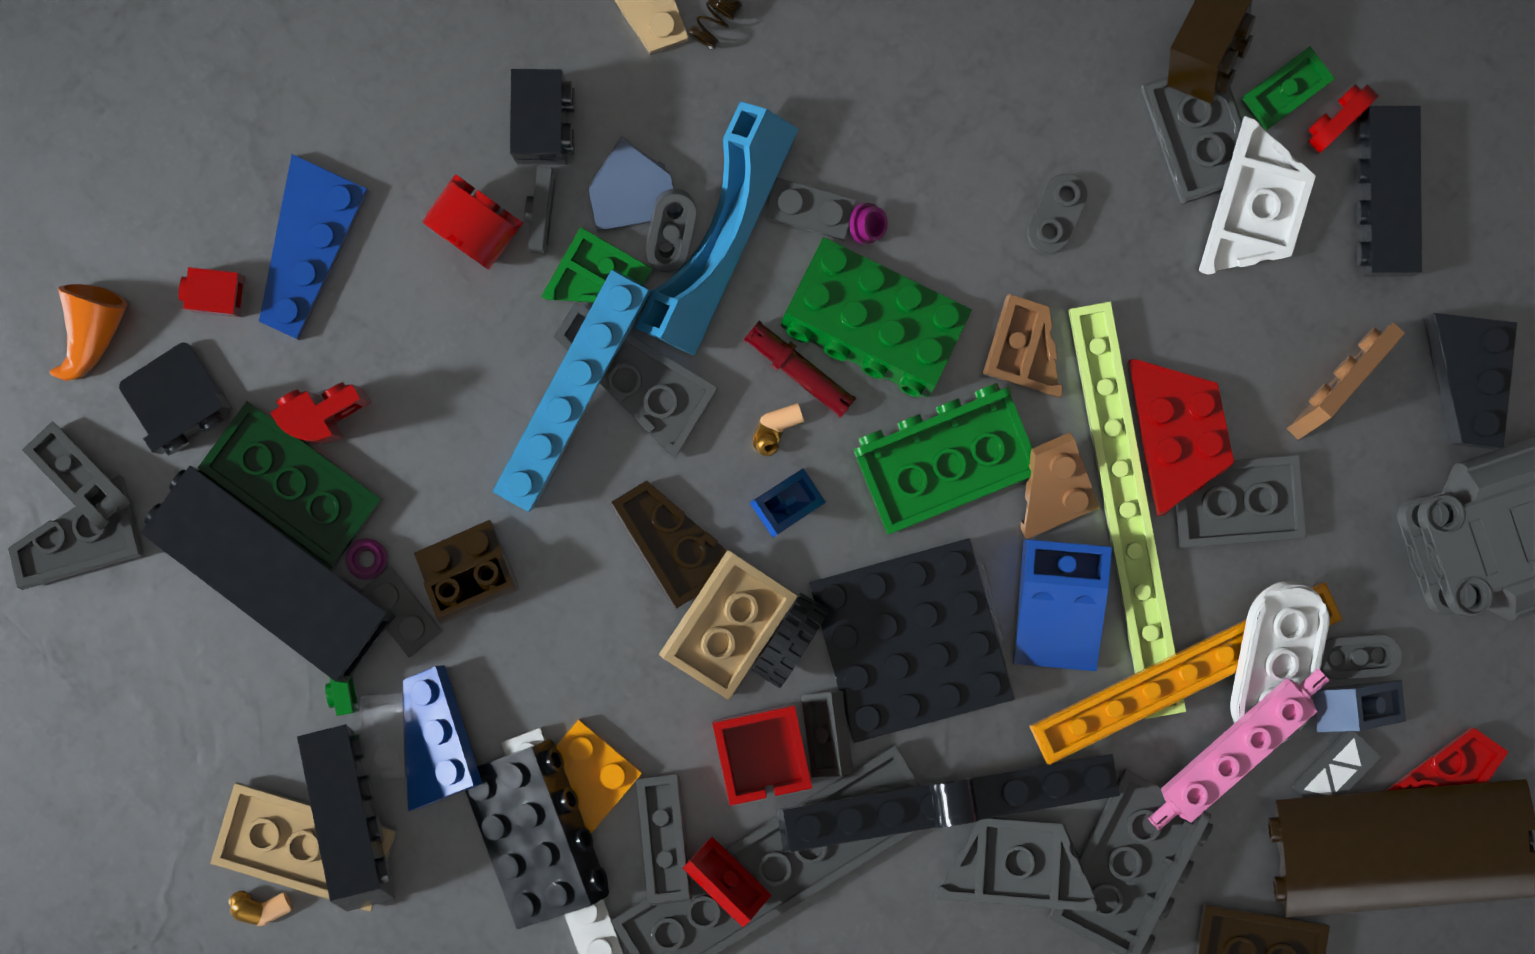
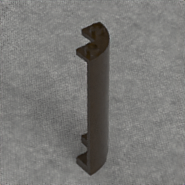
M1527 779L1276 800L1274 817L1268 818L1269 839L1271 843L1277 842L1281 858L1279 876H1273L1275 901H1282L1285 917L1290 918L1535 897V850L1532 830H1535V814Z

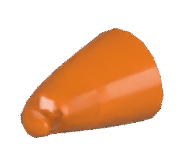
M68 284L57 288L67 329V357L62 365L53 368L49 372L52 376L64 381L82 378L98 363L110 344L128 306L126 300L119 294L106 288L84 284Z

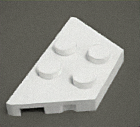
M1246 116L1243 118L1199 267V271L1209 275L1216 273L1215 271L1236 266L1240 268L1250 266L1268 259L1273 261L1291 257L1316 176L1301 162L1297 161L1281 143L1271 137L1253 118Z

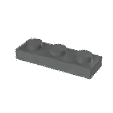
M677 774L636 779L648 904L656 906L692 901L690 875L683 869L688 862L680 777Z

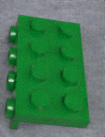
M823 237L784 314L781 326L791 338L803 343L810 341L824 348V352L833 359L851 361L861 366V370L872 378H885L898 384L899 389L909 396L929 398L936 387L972 309Z
M998 383L975 391L977 400L965 405H961L958 398L936 407L938 415L923 421L921 415L918 414L897 423L900 430L884 437L882 430L858 439L861 447L854 449L853 452L887 535L1030 478L1031 470L1029 463L1032 446L1011 397L1010 387L1000 390Z

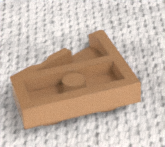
M1012 294L1006 295L983 370L984 375L1061 398L1062 385L1058 384L1055 365L1057 353L1055 342L1052 340L1050 333L1052 321L1048 306Z
M1070 432L1031 449L1029 463L1031 476L1027 481L1025 491L1027 507L1025 521L1021 520L1020 526L1026 539L1100 508L1077 444Z

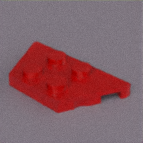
M1130 359L1128 360L1127 367L1157 517L1170 512L1171 508L1188 496L1191 497L1213 478H1217L1230 469L1234 464V458L1218 383L1141 360Z

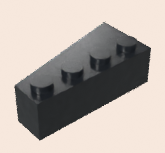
M345 724L297 736L330 902L345 911H351L395 900L391 883V871L381 842L383 840L382 828L378 816L374 814L371 802L374 799V789L369 774L365 775L361 761V759L366 758L361 734L355 735L354 731Z

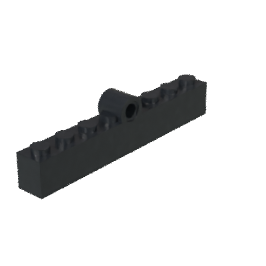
M1101 754L1054 762L1052 764H1042L777 809L783 851L796 852L936 827L968 824L982 819L1120 796L1113 754Z

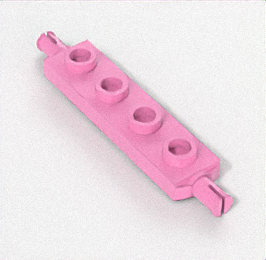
M1318 668L1301 684L1285 678L1161 788L1166 803L1148 817L1149 821L1159 832L1177 815L1192 823L1203 811L1208 809L1318 712L1311 697L1327 682L1329 683V679Z

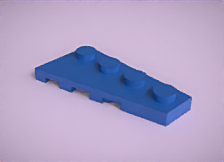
M291 155L259 322L295 339H300L369 192L368 189L300 157Z

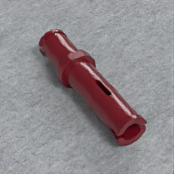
M759 320L743 341L771 361L772 365L770 367L775 371L781 369L837 414V417L841 418L849 409V406L856 400V397L848 393L795 350L797 346L790 341L787 344Z

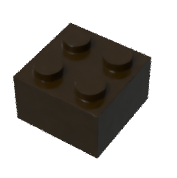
M1253 0L1194 1L1170 48L1168 87L1212 105L1220 91L1227 93L1235 76L1236 70L1232 69L1237 57L1244 59L1253 39V35H1250L1256 16L1251 14Z

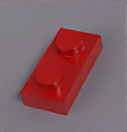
M713 837L708 839L683 867L742 927L752 920L772 896Z

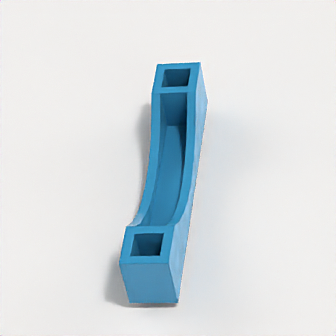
M739 102L723 137V184L711 225L698 249L687 263L668 281L652 291L636 329L671 347L695 356L730 277L739 262L748 238L756 225L766 199L773 188L783 162L791 149V145L799 130L797 127L766 108Z
M618 270L610 271L492 491L493 493L528 512L536 508L582 415L617 352L633 328L653 291L652 289Z

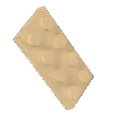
M234 783L210 864L329 899L311 805L243 783ZM381 825L383 840L381 842L384 854L388 860L396 830ZM374 905L359 909L371 912Z

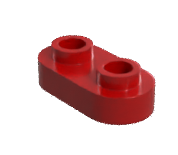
M1356 84L1353 85L1337 101L1342 108L1332 118L1325 113L1308 129L1312 137L1307 143L1318 154L1321 153L1379 95L1368 84L1362 89Z

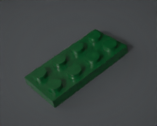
M250 401L245 402L198 466L199 470L330 566H335L383 500L306 442L284 432L273 418Z

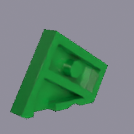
M580 227L541 297L546 300L594 303L611 270H618L645 285L653 268Z

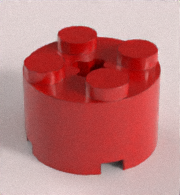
M455 174L429 209L422 223L489 270L523 222L504 208L499 215L496 214L501 206L479 190L471 196L475 188Z

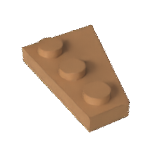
M1394 322L1381 331L1376 327L1370 330L1358 343L1361 351L1354 358L1349 355L1340 363L1333 372L1336 377L1329 384H1323L1308 400L1310 404L1286 429L1299 440L1332 418L1405 333Z

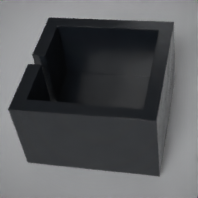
M511 69L510 154L517 165H567V154H574V129H572L571 123H567V113L575 112V88H572V81L566 80L562 69Z

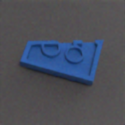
M445 665L434 666L404 679L405 748L409 812L419 810L483 783Z

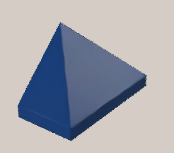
M804 468L751 501L750 505L773 538L825 504L826 501Z

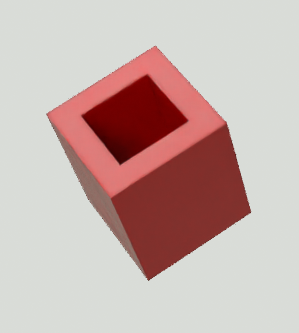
M188 267L187 277L182 276L180 280L179 301H183V309L190 312L241 318L245 276L236 272Z

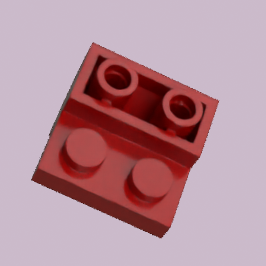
M341 382L321 394L324 401L320 395L309 391L300 392L299 389L293 390L276 401L279 407L271 411L270 414L277 425L287 434L301 440L327 444L344 439L337 426L338 422L372 402L363 388L353 384L345 386L344 382Z

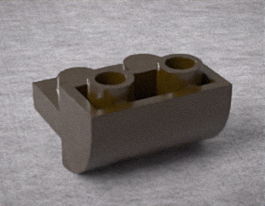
M491 520L414 553L425 581L423 583L435 616L441 624L519 591L513 568L507 560Z

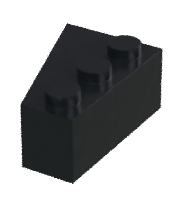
M1440 313L1424 316L1425 330L1427 329L1431 344L1433 354L1431 358L1441 391L1439 395L1450 445L1485 449L1503 448L1517 322Z

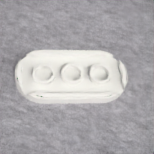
M1296 581L1278 582L1262 591L1252 603L1246 620L1230 702L1231 716L1234 723L1285 678L1301 684L1316 668L1321 669L1330 617L1326 604L1322 602L1320 595L1309 586ZM1307 721L1297 730L1300 731L1305 726Z

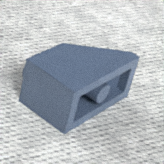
M1402 680L1335 686L1320 689L1313 695L1314 705L1318 711L1314 714L1317 732L1362 731L1406 722Z

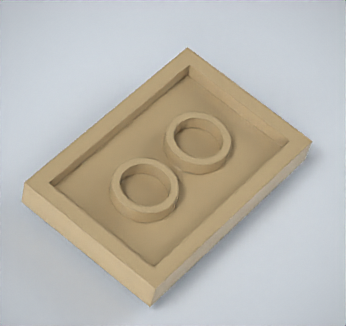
M727 550L659 655L729 700L792 606L797 595Z

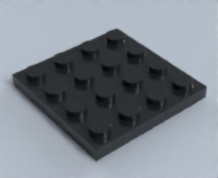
M970 538L809 582L814 601L829 610L821 628L839 691L843 690L845 714L854 743L1015 700Z

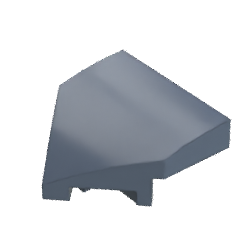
M622 136L600 170L592 177V183L589 186L597 231L651 221L657 197L662 192L673 189L671 174L665 169V165L660 161H655L634 147L630 141ZM676 203L669 205L667 211L678 213Z

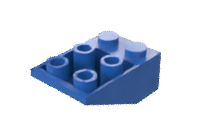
M1023 540L1013 664L1097 671L1109 589L1112 547Z

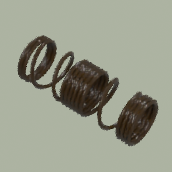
M708 0L706 6L717 20L707 16H698L696 19L702 29L691 26V29L688 30L689 35L704 46L716 49L715 47L719 40L701 24L699 19H706L729 28V25L710 6L726 18L734 20V17L738 15L737 12L743 7L739 0Z

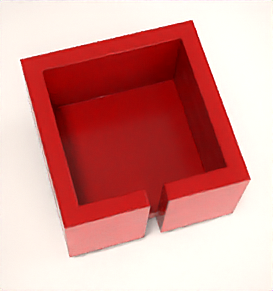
M794 703L713 720L712 725L729 806L767 798L765 786L773 785L775 796L812 789Z

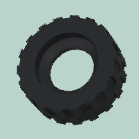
M800 593L751 671L781 688L806 651L829 610L803 593Z

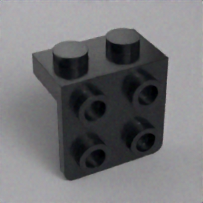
M185 342L179 343L123 379L119 384L121 393L148 433V436L143 439L152 453L164 454L166 452L170 456L189 444L187 438L199 430L206 433L217 427L225 420L223 415L232 410L193 347Z

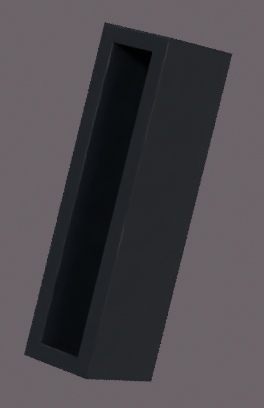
M1369 106L1362 113V117L1357 118L1355 128L1356 141L1362 142V159H1358L1356 163V181L1358 184H1362L1363 200H1358L1356 207L1357 224L1363 225V241H1359L1357 244L1358 266H1363V277L1415 276L1422 273L1421 106Z

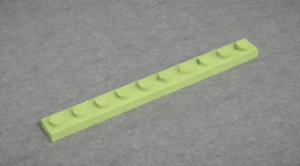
M1111 302L1072 308L1068 312L1134 672L1137 673L1176 653ZM1184 699L1144 719L1186 712Z

